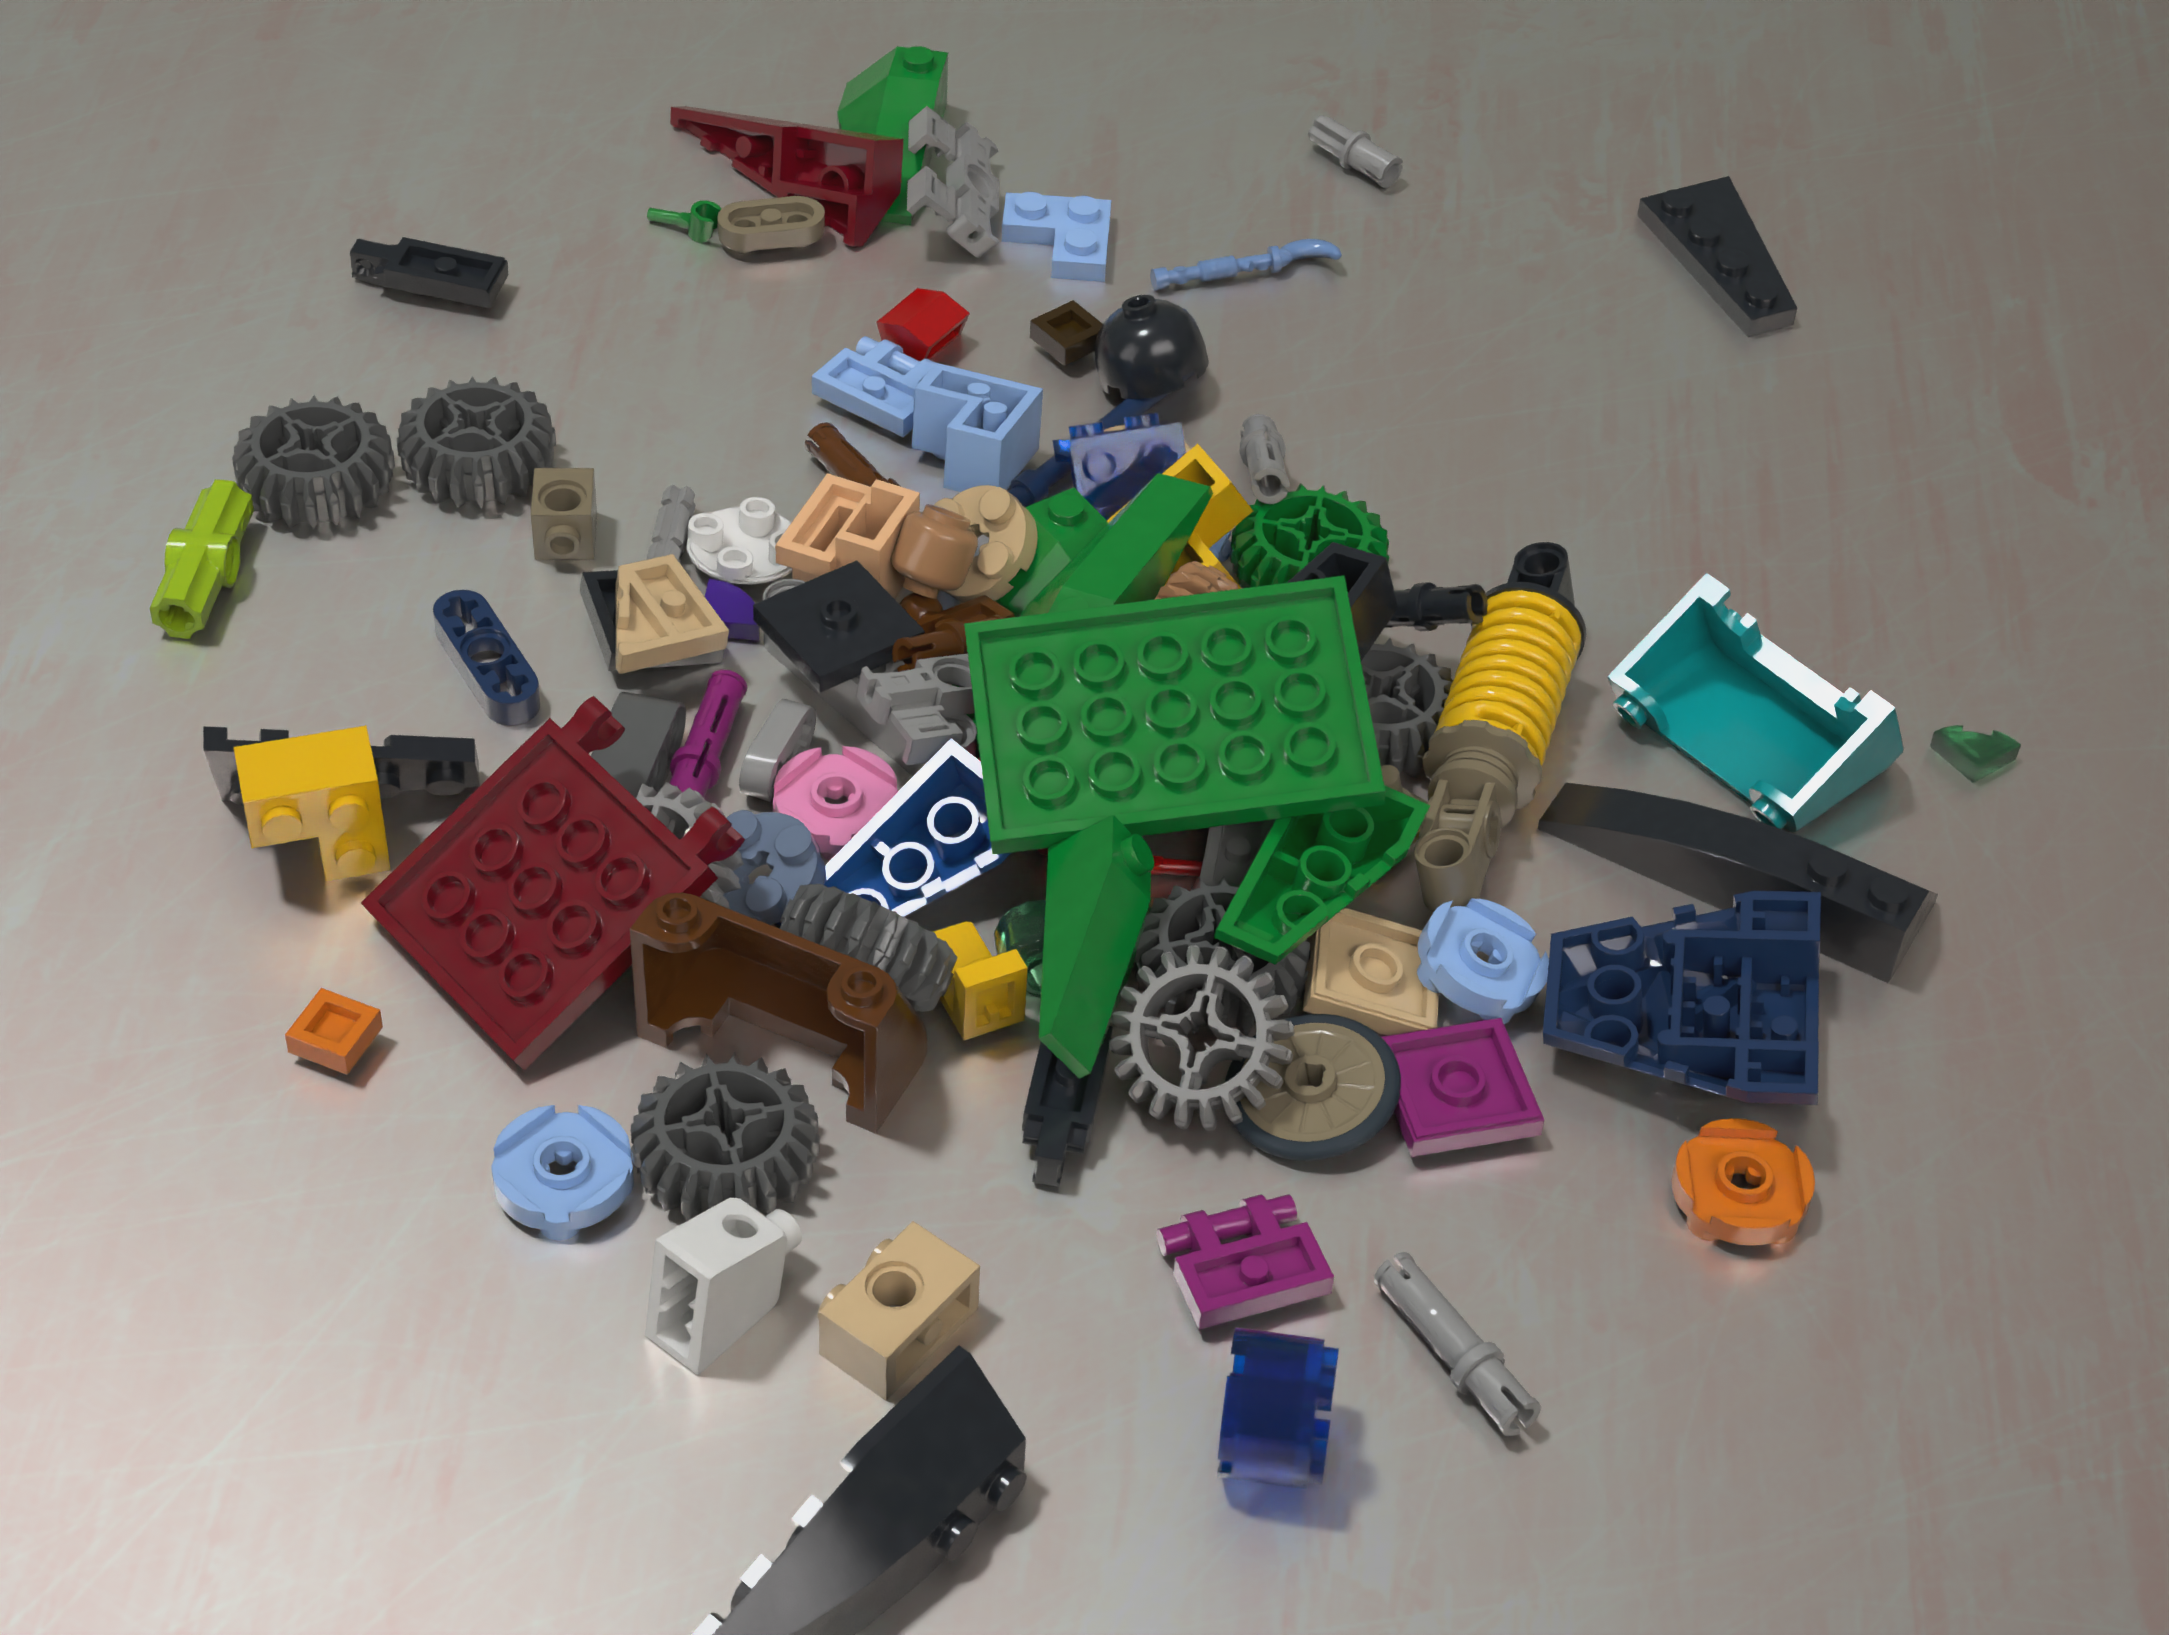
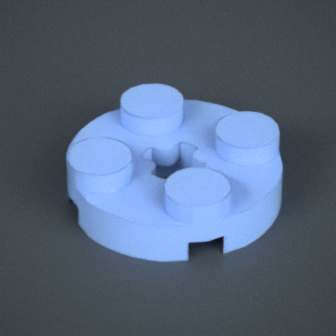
M1471 898L1466 906L1450 908L1453 900L1443 903L1433 912L1419 936L1418 954L1421 963L1417 968V975L1420 982L1428 990L1442 993L1458 1006L1479 1014L1483 1020L1502 1018L1504 1024L1508 1023L1514 1014L1528 1009L1545 986L1549 965L1546 951L1540 959L1538 950L1531 943L1536 936L1535 931L1523 918L1500 904ZM1478 951L1484 952L1489 956L1488 963L1477 957Z
M555 1105L532 1109L509 1123L499 1134L494 1146L495 1158L491 1168L495 1197L498 1203L513 1219L528 1227L540 1229L545 1237L552 1240L570 1239L581 1228L592 1226L604 1220L620 1207L634 1187L633 1165L628 1135L614 1118L593 1107L578 1105V1113H555ZM553 1161H557L561 1165H567L572 1161L577 1162L575 1171L565 1175L551 1174L548 1165Z

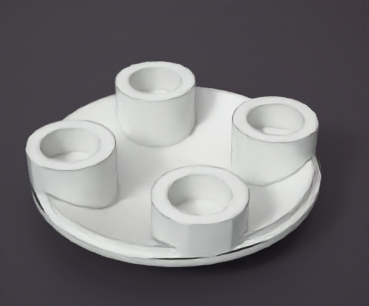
M750 497L743 500L740 507L725 508L712 513H699L692 516L688 523L687 553L697 568L716 579L745 585L772 582L792 572V568L776 563L775 545L791 522L775 513V505L770 500L762 497Z

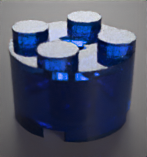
M1235 1328L1231 1347V1354L1234 1355L1233 1372H1230V1375L1227 1376L1221 1421L1218 1478L1307 1489L1308 1483L1323 1484L1331 1420L1316 1417L1317 1410L1331 1412L1339 1348L1324 1346L1325 1339Z

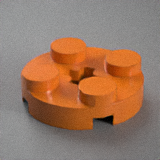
M1729 1118L1712 1121L1702 1126L1697 1137L1689 1140L1688 1143L1685 1140L1679 1148L1671 1178L1673 1195L1679 1208L1687 1216L1686 1224L1688 1229L1702 1240L1715 1241L1720 1239L1739 1245L1784 1244L1792 1240L1797 1233L1799 1224L1808 1212L1815 1188L1813 1168L1806 1154L1797 1145H1795L1794 1152H1792L1785 1144L1776 1140L1777 1130L1761 1122ZM1733 1174H1744L1749 1184L1759 1185V1187L1752 1189L1739 1188L1731 1183Z

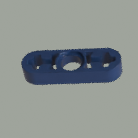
M454 590L440 596L433 606L436 637L486 715L492 721L502 725H519L533 719L538 714L541 705L538 678L487 600L481 594L471 590ZM460 618L466 623H472L473 629L466 632V626ZM482 651H495L502 655L499 659L487 663H480L471 659L473 655ZM507 681V688L513 696L507 691L501 692L500 684Z

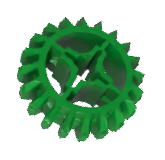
M1300 483L1296 491L1289 492L1286 490L1288 492L1286 497L1274 504H1265L1256 499L1254 505H1249L1253 512L1232 530L1230 561L1232 563V572L1237 574L1241 588L1287 583L1332 542L1386 557L1389 563L1388 531L1380 525V515L1368 513L1366 501L1350 502L1347 491L1334 495L1327 493L1324 485L1318 491L1307 490Z

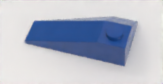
M950 739L825 865L826 877L824 886H834L849 894L853 892L863 899L871 902L875 901L880 906L897 911L899 915L905 917L1001 864L1011 853L992 855L981 762L953 739ZM778 922L774 925L777 928H780L781 922Z

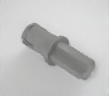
M1323 115L1318 116L1314 120L1313 126L1308 132L1310 140L1340 158V164L1343 168L1347 170L1354 168L1383 188H1388L1397 181L1403 169L1401 165L1403 160L1374 144L1368 133L1364 131L1355 133L1332 118Z

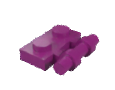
M1262 1194L1245 1198L1239 1201L1238 1208L1212 1215H1207L1204 1210L1181 1215L1180 1223L1156 1230L1157 1243L1163 1256L1185 1250L1189 1252V1254L1175 1257L1173 1275L1199 1330L1332 1294L1334 1275L1308 1223L1305 1222L1282 1229L1279 1226L1297 1220L1296 1205L1290 1194L1266 1200ZM1245 1234L1248 1237L1226 1244H1221L1220 1242L1226 1239L1238 1237Z

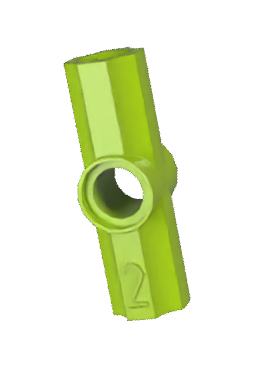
M215 479L213 485L202 489L185 529L175 528L169 534L165 550V574L151 603L150 613L152 624L160 626L170 637L191 639L193 633L203 630L221 587L231 588L237 580L241 557L240 542L253 515L254 506L252 495L240 489L236 482Z

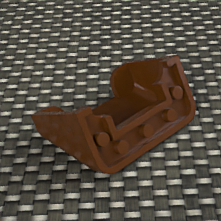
M669 893L656 898L645 908L630 928L637 1037L667 1048L673 1041V1033L686 1027L701 1026V1033L714 1037L727 1017L732 1015L836 1057L838 1060L832 1067V1086L841 1090L846 1088L848 1091L846 1122L877 1134L924 1063L927 1054L926 1026L891 976L878 967L687 893Z

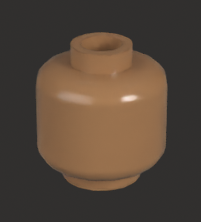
M929 504L925 505L923 512H912L906 516L890 560L896 571L905 576L904 588L916 594L936 599L940 589L954 591L962 587L978 547L977 536L968 529L971 523L968 518L953 511Z

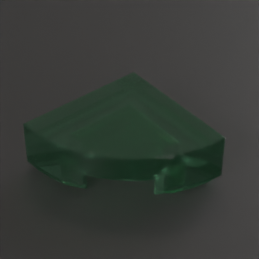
M1953 725L1934 731L1929 746L1974 783L2016 760L2021 744L1999 731L1993 730L1990 736L1977 732L1962 731L1963 725Z

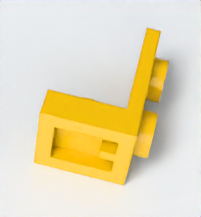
M969 921L934 931L937 938L946 941L958 958L952 971L954 976L945 995L941 996L940 1000L963 1040L1025 1021L1028 967L1017 949L992 957L975 926Z

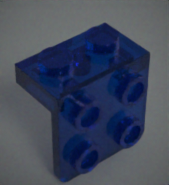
M1156 412L1124 417L1125 428L1104 432L1103 421L1068 426L1070 437L1052 440L1056 463H1070L1073 487L1108 520L1133 499L1157 473L1162 474L1186 454L1182 422L1160 423L1159 414Z

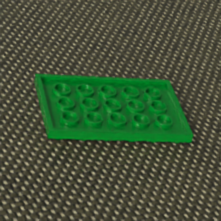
M1345 576L964 624L992 855L1048 848L1113 814L1132 835L1145 836L1385 805L1386 791Z

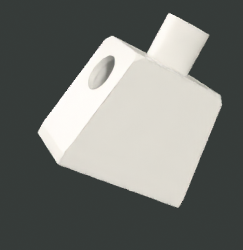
M730 1197L657 1238L654 1248L645 1336L695 1374L699 1375L773 1309L780 1295L785 1255L796 1248L802 1240L801 1230L796 1220L789 1213L781 1209H775L764 1216L742 1199Z

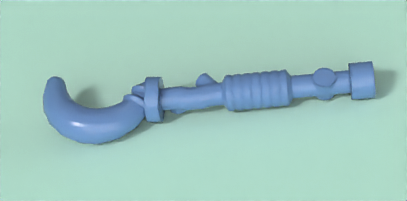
M1302 239L1290 242L1280 249L1277 245L1269 246L1267 254L1238 259L1231 255L1229 257L1199 261L1197 266H1178L1168 271L1166 267L1151 269L1150 279L1152 287L1156 291L1168 289L1169 285L1173 283L1185 284L1187 281L1199 279L1201 282L1236 277L1238 272H1252L1253 269L1266 270L1269 268L1271 273L1281 272L1282 267L1289 264L1292 260L1303 258H1330L1338 260L1342 254L1337 246L1328 241Z

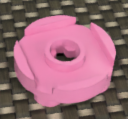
M842 746V755L829 754L822 756V747L809 749L788 760L778 771L774 783L773 812L786 814L801 821L814 837L822 856L830 861L898 792L897 778L888 763L879 756L861 748ZM842 796L848 797V801L842 804L827 803L824 799L827 797L836 800Z

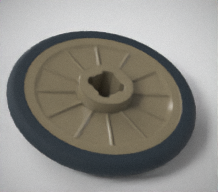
M1308 1014L1284 1019L1292 1022L1295 1033L1287 1039L1274 1041V1044L1290 1049L1293 1054L1292 1062L1290 1064L1270 1062L1268 1066L1282 1077L1283 1084L1280 1089H1274L1260 1081L1255 1088L1263 1096L1266 1105L1261 1110H1257L1251 1105L1247 1097H1244L1236 1103L1242 1113L1243 1121L1233 1125L1255 1147L1286 1159L1322 1160L1336 1157L1358 1148L1373 1138L1385 1126L1397 1106L1401 1089V1073L1393 1051L1375 1031L1346 1017L1329 1014ZM1243 1058L1241 1062L1232 1060L1225 1082L1236 1076L1249 1059Z

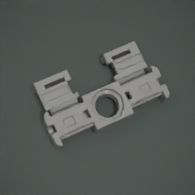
M926 106L909 121L908 150L915 154L927 143L928 150L935 146L936 157H940L945 153V158L953 162L946 168V185L937 179V174L927 166L908 181L907 211L914 215L926 204V208H932L935 211V215H941L948 222L953 221L946 228L948 235L975 257L980 258L999 242L992 235L990 218L999 212V179L991 174L990 158L998 152V148L987 137L981 138L978 135V130L970 123L965 122L956 130ZM971 233H973V239L968 237Z
M968 653L919 659L916 661L915 669L901 672L872 673L867 666L862 668L856 698L878 724L886 725L889 711L891 712L890 721L906 740L902 758L906 766L927 763L950 739H953L960 745L963 732L956 723H947L944 717L975 713Z

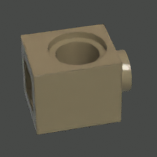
M534 468L531 525L535 560H594L597 523L594 468Z

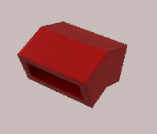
M917 288L876 323L881 341L889 340L901 346L903 354L922 361L923 359L931 360L960 336L970 313L945 292Z

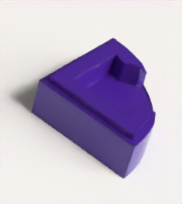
M709 579L704 597L729 629L728 638L759 641L760 627L753 621V604H755L753 599L743 590L730 583Z

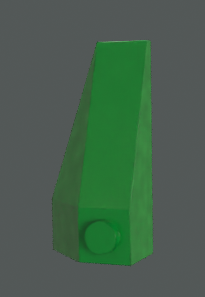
M1157 473L1027 605L1022 616L1154 600L1160 588L1165 586L1213 495L1211 487Z
M1114 814L1048 847L1039 1040L1078 1078L1091 1073L1109 1029L1112 1013L1117 1009L1121 999V991L1126 986L1134 966L1151 897V870L1154 868V858L1151 849L1140 835H1132Z

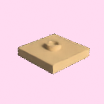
M1343 908L1309 937V950L1311 954L1306 969L1309 973L1305 982L1303 1011L1311 1014H1329L1346 1017L1369 1027L1376 1033L1386 1036L1437 1028L1439 993L1432 992L1424 987L1417 975V968L1421 963L1418 954V940L1422 930Z

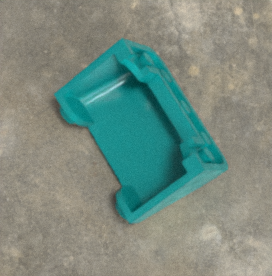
M1706 573L1607 676L1612 691L1617 697L1613 702V707L1630 725L1640 728L1645 724L1752 805L1750 807L1751 812L1761 823L1779 829L1784 828L1792 833L1797 832L1886 771L1903 753L1904 747L1895 707L1873 691H1870L1862 700L1860 694L1851 687L1844 694L1761 635L1755 618L1748 613L1742 618L1736 611L1728 610L1724 602L1731 596L1730 589Z

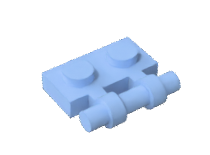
M864 336L859 340L855 352L845 347L812 375V394L904 437L913 429L915 387L936 362L929 359L918 361L903 354V348L889 340L878 342Z

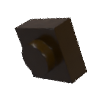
M1072 300L1030 320V338L1065 366L1094 352L1096 338L1103 323Z

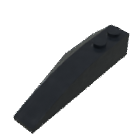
M1565 783L1540 818L1537 828L1720 910L1733 908V895L1750 891L1821 892L1820 954L1888 984L1933 908L1938 894L1825 845L1756 820L1687 801L1631 790Z
M958 1345L853 1446L841 1460L842 1467L849 1472V1475L825 1503H822L813 1495L810 1496L792 1517L794 1524L798 1527L791 1535L786 1548L778 1558L772 1562L760 1555L740 1578L741 1583L731 1600L730 1614L724 1619L717 1613H710L692 1635H855L926 1579L945 1558L949 1561H954L965 1552L976 1535L978 1525L995 1508L998 1511L1007 1509L1017 1499L1027 1479V1475L1024 1473L1026 1437L971 1353Z

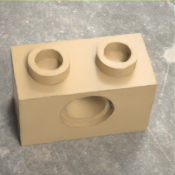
M912 1221L894 1240L885 1239L869 1256L865 1268L847 1285L839 1284L826 1295L818 1311L819 1354L887 1401L978 1309L980 1265Z

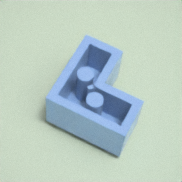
M936 363L915 387L912 448L930 452L935 457L945 460L943 488L962 492L972 487L990 485L1007 490L1011 485V481L1019 475L1039 449L1043 388Z

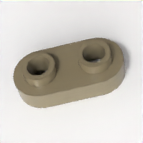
M804 196L734 202L723 207L717 217L718 238L720 242L738 253H752L757 250L785 247L804 248L820 240L825 232V211L823 206L818 201Z

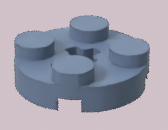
M740 810L726 817L732 823V827L745 839L738 849L744 865L733 871L739 878L741 889L724 893V897L728 900L731 910L769 925L780 922L789 899L793 900L799 886L819 883L824 885L826 877L825 862L820 856L817 842L801 821L782 813L763 812L754 815L748 810ZM768 864L772 870L768 877L758 876L753 884H750L748 877L750 873L757 867Z

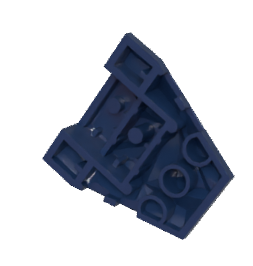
M1750 891L1733 895V908L1696 915L1694 904H1688L1672 908V921L1641 927L1632 916L1551 934L1543 1023V1044L1747 1103L1818 1105L1821 892Z

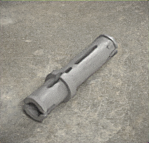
M1255 414L1248 417L1242 424L1244 431L1240 432L1242 439L1239 452L1243 463L1248 467L1253 495L1265 504H1274L1280 502L1288 493L1285 486L1289 487V479L1283 462L1286 447L1282 435L1277 431L1275 422L1266 415ZM1265 431H1266V433H1267V439H1266V440H1265V436H1264ZM1263 477H1264V482H1265V486H1266V487H1264V486L1262 485V480H1261V479H1262Z
M1402 1252L1394 1255L1395 1262L1402 1268L1399 1272L1389 1260H1386L1374 1276L1375 1285L1384 1291L1451 1370V1381L1462 1394H1472L1497 1423L1504 1436L1511 1437L1520 1433V1428L1513 1421L1515 1417L1527 1429L1538 1417L1541 1405L1535 1398L1529 1395L1504 1366L1503 1352L1495 1343H1484L1416 1265L1415 1260L1409 1253Z

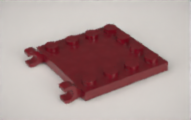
M595 696L583 702L574 716L562 728L549 718L361 902L368 912L524 1071L632 965L630 928L645 908L656 898L669 893H687L700 897L718 879L707 865L729 858L745 841L743 836L732 827V823L714 806L703 812L695 821L693 827L679 839L595 761L589 753L594 750H603L610 747L625 731V728L612 716L611 711Z

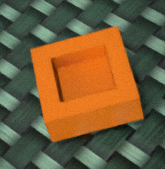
M320 988L285 1034L288 1053L348 1075L383 1028L381 1011L375 1007Z

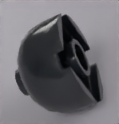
M1137 295L1125 300L1122 307L1112 313L1102 324L1094 345L1095 363L1103 391L1110 394V386L1120 388L1121 397L1125 399L1154 398L1184 388L1182 377L1196 370L1198 379L1205 373L1209 364L1205 342L1196 320L1186 309L1172 302L1155 299L1151 295Z

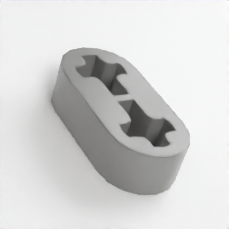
M785 698L777 703L745 755L739 777L741 793L771 803L773 802L774 783L778 771L788 760L808 750L816 725V710L813 707Z

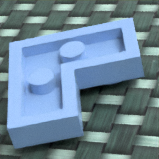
M1006 192L1002 221V242L1054 245L1051 278L1105 282L1111 200L1095 199L1090 196L1064 197L1041 195L1036 192Z

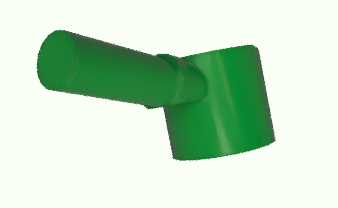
M698 201L692 205L690 213L649 208L647 219L648 221L688 229V236L693 241L704 243L712 237L713 229L718 228L717 217L721 207L711 201Z

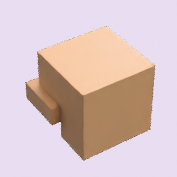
M827 473L775 545L776 563L792 568V579L807 582L857 560L895 599L903 588L905 576L898 573L892 566L890 561L891 555L906 516L912 512H920V493L877 479L870 487Z

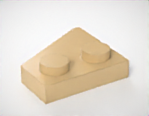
M673 554L618 567L616 580V669L619 674L726 649L729 629Z

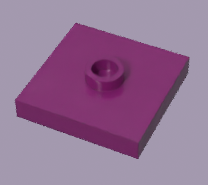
M1502 1018L1382 1037L1393 1051L1401 1073L1400 1096L1394 1114L1411 1157L1523 1139L1542 1134L1545 1120Z

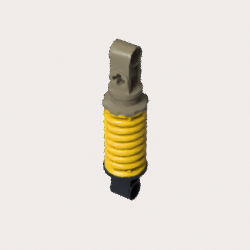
M1538 542L1524 547L1514 558V564L1507 583L1496 586L1486 592L1488 602L1487 614L1482 616V623L1471 624V632L1455 672V678L1440 715L1438 726L1428 743L1429 751L1424 754L1423 769L1426 777L1431 780L1428 787L1427 803L1430 805V808L1424 819L1419 839L1415 844L1414 856L1423 902L1432 912L1443 903L1452 900L1450 908L1466 906L1471 898H1480L1491 858L1495 856L1498 849L1501 829L1512 820L1515 809L1523 808L1534 799L1536 793L1534 788L1541 781V766L1545 761L1546 750L1551 742V734L1556 726V718L1560 713L1561 703L1566 695V687L1570 682L1571 672L1583 651L1586 641L1585 622L1578 609L1574 606L1575 601L1568 553L1559 544Z

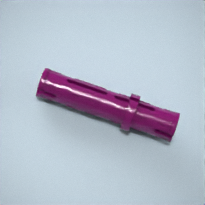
M718 670L712 673L685 745L674 753L671 760L670 771L672 778L670 784L677 786L682 792L691 788L693 791L699 792L704 798L707 790L717 784L722 770L719 758L730 735L740 703L748 689L743 677L730 670Z

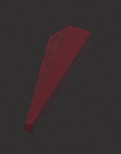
M688 106L671 107L670 124L673 127L686 129L701 140V146L709 151H718L732 161V167L776 197L804 196L818 201L825 211V226L844 237L843 242L848 246L856 247L865 244L901 192L904 139Z

